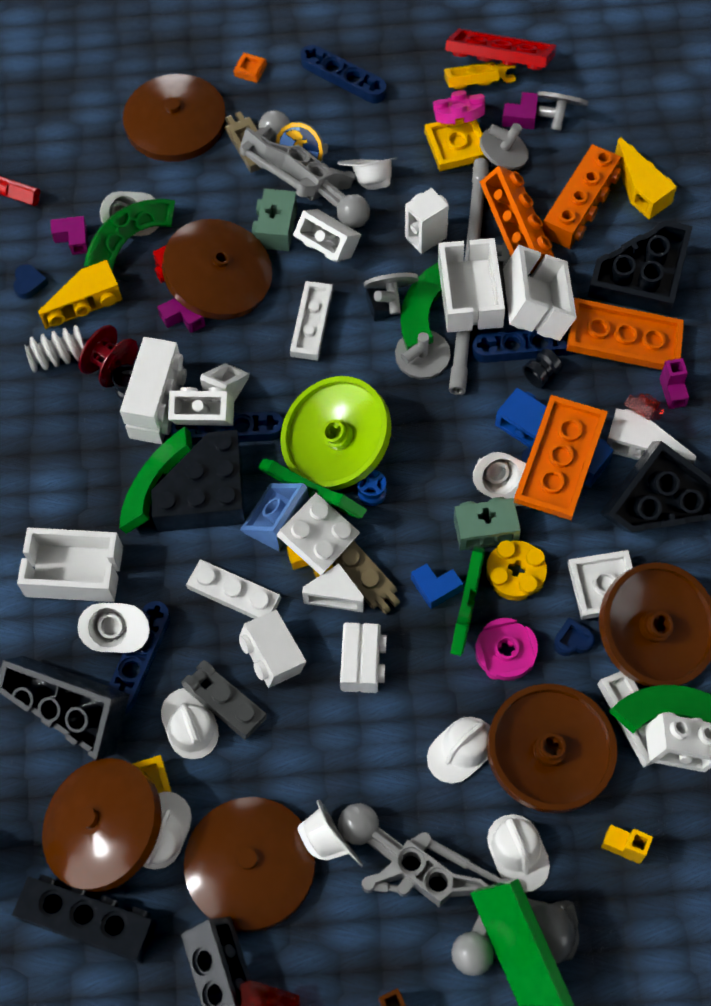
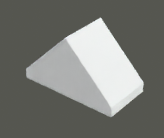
M224 363L201 374L202 390L208 391L211 387L225 388L234 397L235 402L249 379L250 373Z
M340 564L332 567L303 587L302 596L304 604L362 613L364 611V596Z

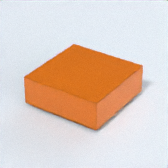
M243 52L233 70L234 77L258 83L267 66V60Z

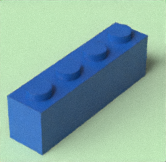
M516 388L497 411L495 426L527 447H532L547 406L539 402L530 392H524ZM599 438L584 482L590 488L609 465L614 451L601 438Z

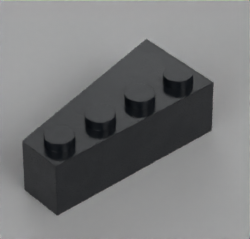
M25 656L2 661L0 693L26 712L31 711L41 718L40 722L47 727H54L64 734L67 741L74 746H81L88 751L87 755L97 761L115 754L130 694Z

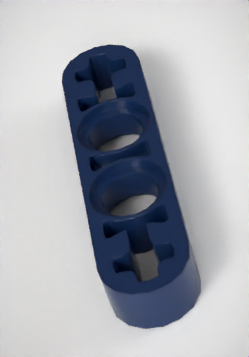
M308 45L301 50V65L307 71L370 103H379L385 99L386 83L382 78L319 46ZM331 65L339 67L335 72L326 70ZM351 76L360 78L358 82L353 83L347 79Z
M536 329L533 332L522 330L481 334L474 339L472 346L473 357L483 363L534 359L545 348L553 351L557 356H567L575 353L566 351L567 341L564 338H568V330L560 341L555 340L556 346H553L554 339L537 334ZM535 339H544L547 341L548 346L537 348L533 345V341ZM509 341H515L520 345V348L510 351L505 347V344ZM497 343H500V351H497ZM481 345H486L487 349H489L488 352H483Z
M272 411L234 413L233 426H221L220 430H234L236 424L246 422L250 425V428L244 433H238L240 442L272 441L281 437L283 420L278 413ZM173 422L171 425L173 435L184 426H188V430L191 432L192 445L197 444L207 434L206 428L208 425H200L201 434L197 433V425H176ZM254 422H258L259 431H255ZM268 422H274L273 430L267 429Z
M160 601L149 602L142 609L149 621L150 627L152 624L150 614H156L157 611H160L163 617L162 619L157 618L153 624V629L157 633H154L152 630L149 632V638L152 639L151 647L144 651L137 650L135 652L123 653L108 685L120 691L123 690V687L119 682L121 681L126 685L124 692L130 694L125 714L131 711L170 623L169 610ZM130 664H137L140 666L138 676L131 679L126 678L123 674L124 669Z

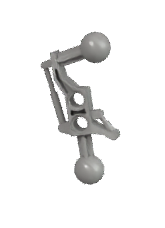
M272 110L264 113L259 120V127L256 132L248 127L245 129L239 149L242 156H247L259 167L270 171L296 188V194L300 197H307L314 201L323 196L337 208V217L346 226L359 228L367 222L370 216V206L366 199L358 194L346 196L338 190L351 188L355 178L353 172H343L328 167L327 164L320 162L300 145L285 146L275 143L277 134L282 127L290 124L289 118L283 112Z
M355 803L347 806L338 818V829L345 841L354 845L368 843L391 861L380 873L367 876L362 880V889L366 893L373 891L388 893V891L398 892L400 896L405 897L414 888L440 907L451 897L471 896L470 892L489 886L481 879L453 874L425 853L427 849L465 869L468 868L496 884L508 881L506 878L501 879L480 868L464 856L432 840L426 832L420 833L411 840H407L403 846L379 828L377 813L365 804ZM407 857H415L420 862V867L415 871H408L402 866V861ZM434 877H441L446 881L447 888L441 892L433 891L429 887V881ZM403 879L399 886L389 884V882ZM478 915L472 931L458 936L451 950L452 961L456 968L463 974L470 976L481 975L488 971L493 964L495 956L493 945L490 942L480 915Z

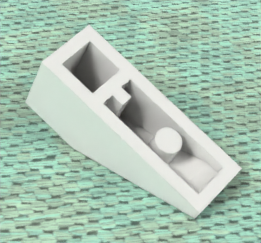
M616 408L607 443L614 449L613 454L639 460L653 441H662L694 465L696 455L649 418L630 409L622 410Z

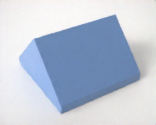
M270 483L240 530L244 534L280 552L285 543L277 537V533L309 500L307 486L304 483Z

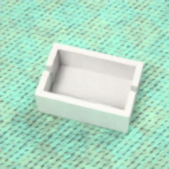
M495 238L469 240L468 261H464V241L439 243L438 266L447 333L470 331L473 325H477L478 330L503 328L505 305Z
M518 245L503 268L509 325L531 332L536 329L537 334L560 341L577 318L568 261L545 254L533 274L528 276L540 259L541 252Z
M143 337L120 409L129 439L163 444L165 435H169L171 432L172 422L168 420L169 391H179L180 385L184 386L187 377V370L183 368V355L179 352L177 342Z
M27 527L23 554L26 558L21 559L17 585L25 597L115 602L119 578L116 571L120 572L123 545L118 533Z

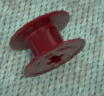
M105 325L93 333L81 351L78 364L80 372L86 375L100 369L99 382L105 388L114 386L111 376L118 366L134 364L138 350L137 342L132 338L123 339L117 343L118 333L112 325Z

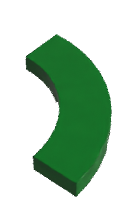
M144 200L128 205L114 213L95 234L88 248L84 266L88 267L107 260L113 271L119 251L126 243V240L132 235L151 227H172L175 200Z
M438 263L429 267L419 276V280L411 285L403 301L400 321L402 338L407 350L418 343V335L421 332L429 335V344L433 343V335L429 327V313L434 301H437L442 295Z
M185 426L167 439L152 454L131 484L120 515L119 528L124 533L131 532L149 520L152 504L151 490L155 487L162 475L166 476L192 449L191 432Z
M262 459L258 466L259 470L281 483H304L307 486L309 498L317 493L333 508L339 507L338 511L360 519L363 518L367 511L366 508L347 496L317 485L274 460Z
M474 546L472 550L450 654L461 656L465 649L467 632L475 604L474 599L486 551L482 547Z
M679 685L651 686L629 694L620 700L609 712L632 734L642 726L650 723L659 714L665 712H672L676 716L690 719L700 718L705 722L711 723V694Z

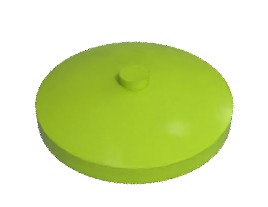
M335 376L311 385L292 403L283 421L280 444L286 465L292 472L329 490L344 489L360 482L378 466L388 448L392 428L389 409L382 396L373 387L354 377Z

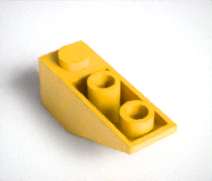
M620 137L617 141L615 154L621 156L619 168L622 169L621 177L630 203L650 220L672 204L677 186L669 177L664 176L655 168L651 161L646 160L638 153L633 145L628 144Z
M104 260L81 269L38 310L45 329L59 326L76 317L86 316L92 311L112 306L122 300L118 284L108 261Z

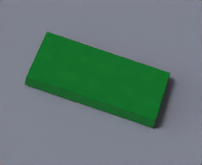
M514 879L470 892L518 1005L574 1006L520 880Z

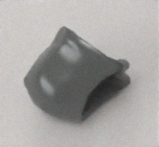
M527 898L556 965L563 961L571 960L577 951L580 937L574 903L564 900L549 904L544 901Z

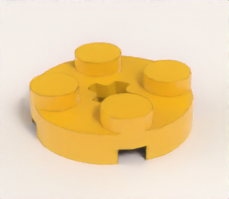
M505 540L500 542L497 548L489 555L486 565V577L494 587L493 590L499 596L512 601H521L527 599V596L539 592L544 585L547 575V564L544 553L535 546L524 541ZM515 564L520 565L525 573H519L518 577L513 576L512 570L508 568Z

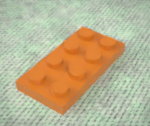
M574 297L577 318L569 327L566 351L658 370L663 369L665 361L681 358L684 320Z
M551 395L517 488L514 503L572 521L608 411Z

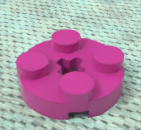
M460 90L452 92L450 98L433 101L435 120L439 123L456 124L455 119L464 118L465 123L476 120L485 114L486 105L483 94L467 95L466 91Z
M499 618L489 622L479 634L475 646V655L479 666L486 672L489 678L494 680L511 681L525 676L533 669L538 653V643L533 631L529 627H524L522 624L517 623V620L512 618ZM502 643H507L509 647L514 646L515 650L511 652L510 656H505L498 651L501 649Z

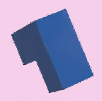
M426 563L411 572V581L430 609L463 591V583L454 569L437 578Z

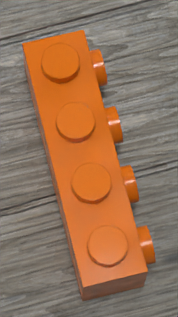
M594 144L591 145L543 220L542 229L550 241L570 249L575 240L580 241L586 230L585 224L587 221H593L598 211L597 205L599 202H605L610 191V184H616L622 172V169L619 168L621 156Z
M499 165L483 178L480 184L510 256L518 245L541 252L540 259L530 272L533 274L545 254L554 257L551 250L552 243L544 234L542 229L543 223L536 215L532 206L534 204L533 200L523 186V177L517 171H511Z

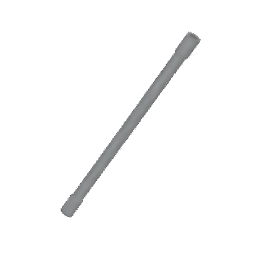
M486 158L474 160L473 186L464 261H468L469 240H477L481 237L485 194L480 181L489 173V160ZM471 330L456 332L454 360L449 383V392L454 395L466 393L467 361Z

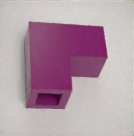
M522 92L521 104L504 103L502 126L512 127L514 123H518L523 129L534 130L538 100L537 93Z
M84 216L50 220L54 243L69 242L72 255L87 253L88 232Z
M175 298L157 306L159 316L167 328L181 321L184 322L190 333L206 326L203 316L188 310Z
M683 358L665 361L659 378L668 409L686 407L689 400L685 385L688 372Z

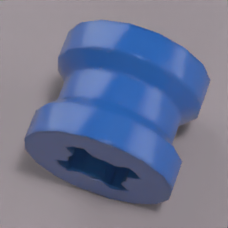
M373 470L366 478L357 483L358 497L365 505L376 506L385 500L387 495L386 478L380 471Z

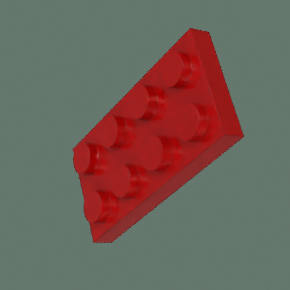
M458 29L446 40L445 51L452 52V55L457 57L473 55L477 56V59L480 61L496 59L502 60L504 65L515 66L519 63L527 65V68L532 70H541L542 67L546 68L555 56L557 45Z

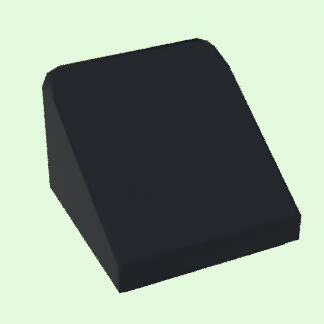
M366 289V299L374 321L396 316L390 315L389 302H377L374 300L375 291H387V289Z

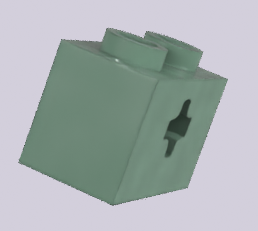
M264 188L262 199L257 200L256 213L259 216L258 221H253L252 234L262 243L265 249L290 250L298 208L296 191Z
M496 497L488 502L481 503L467 501L454 508V524L460 551L473 549L474 546L482 548L497 546L505 540L519 541L521 529L514 498Z

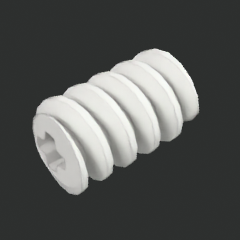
M74 325L73 334L71 335L66 328H63L62 337H59L55 331H52L51 340H48L43 333L40 336V343H37L33 336H31L29 346L24 344L33 373L38 371V364L44 370H48L49 361L55 367H59L60 358L66 364H70L71 355L79 361L81 351L85 345L77 325Z

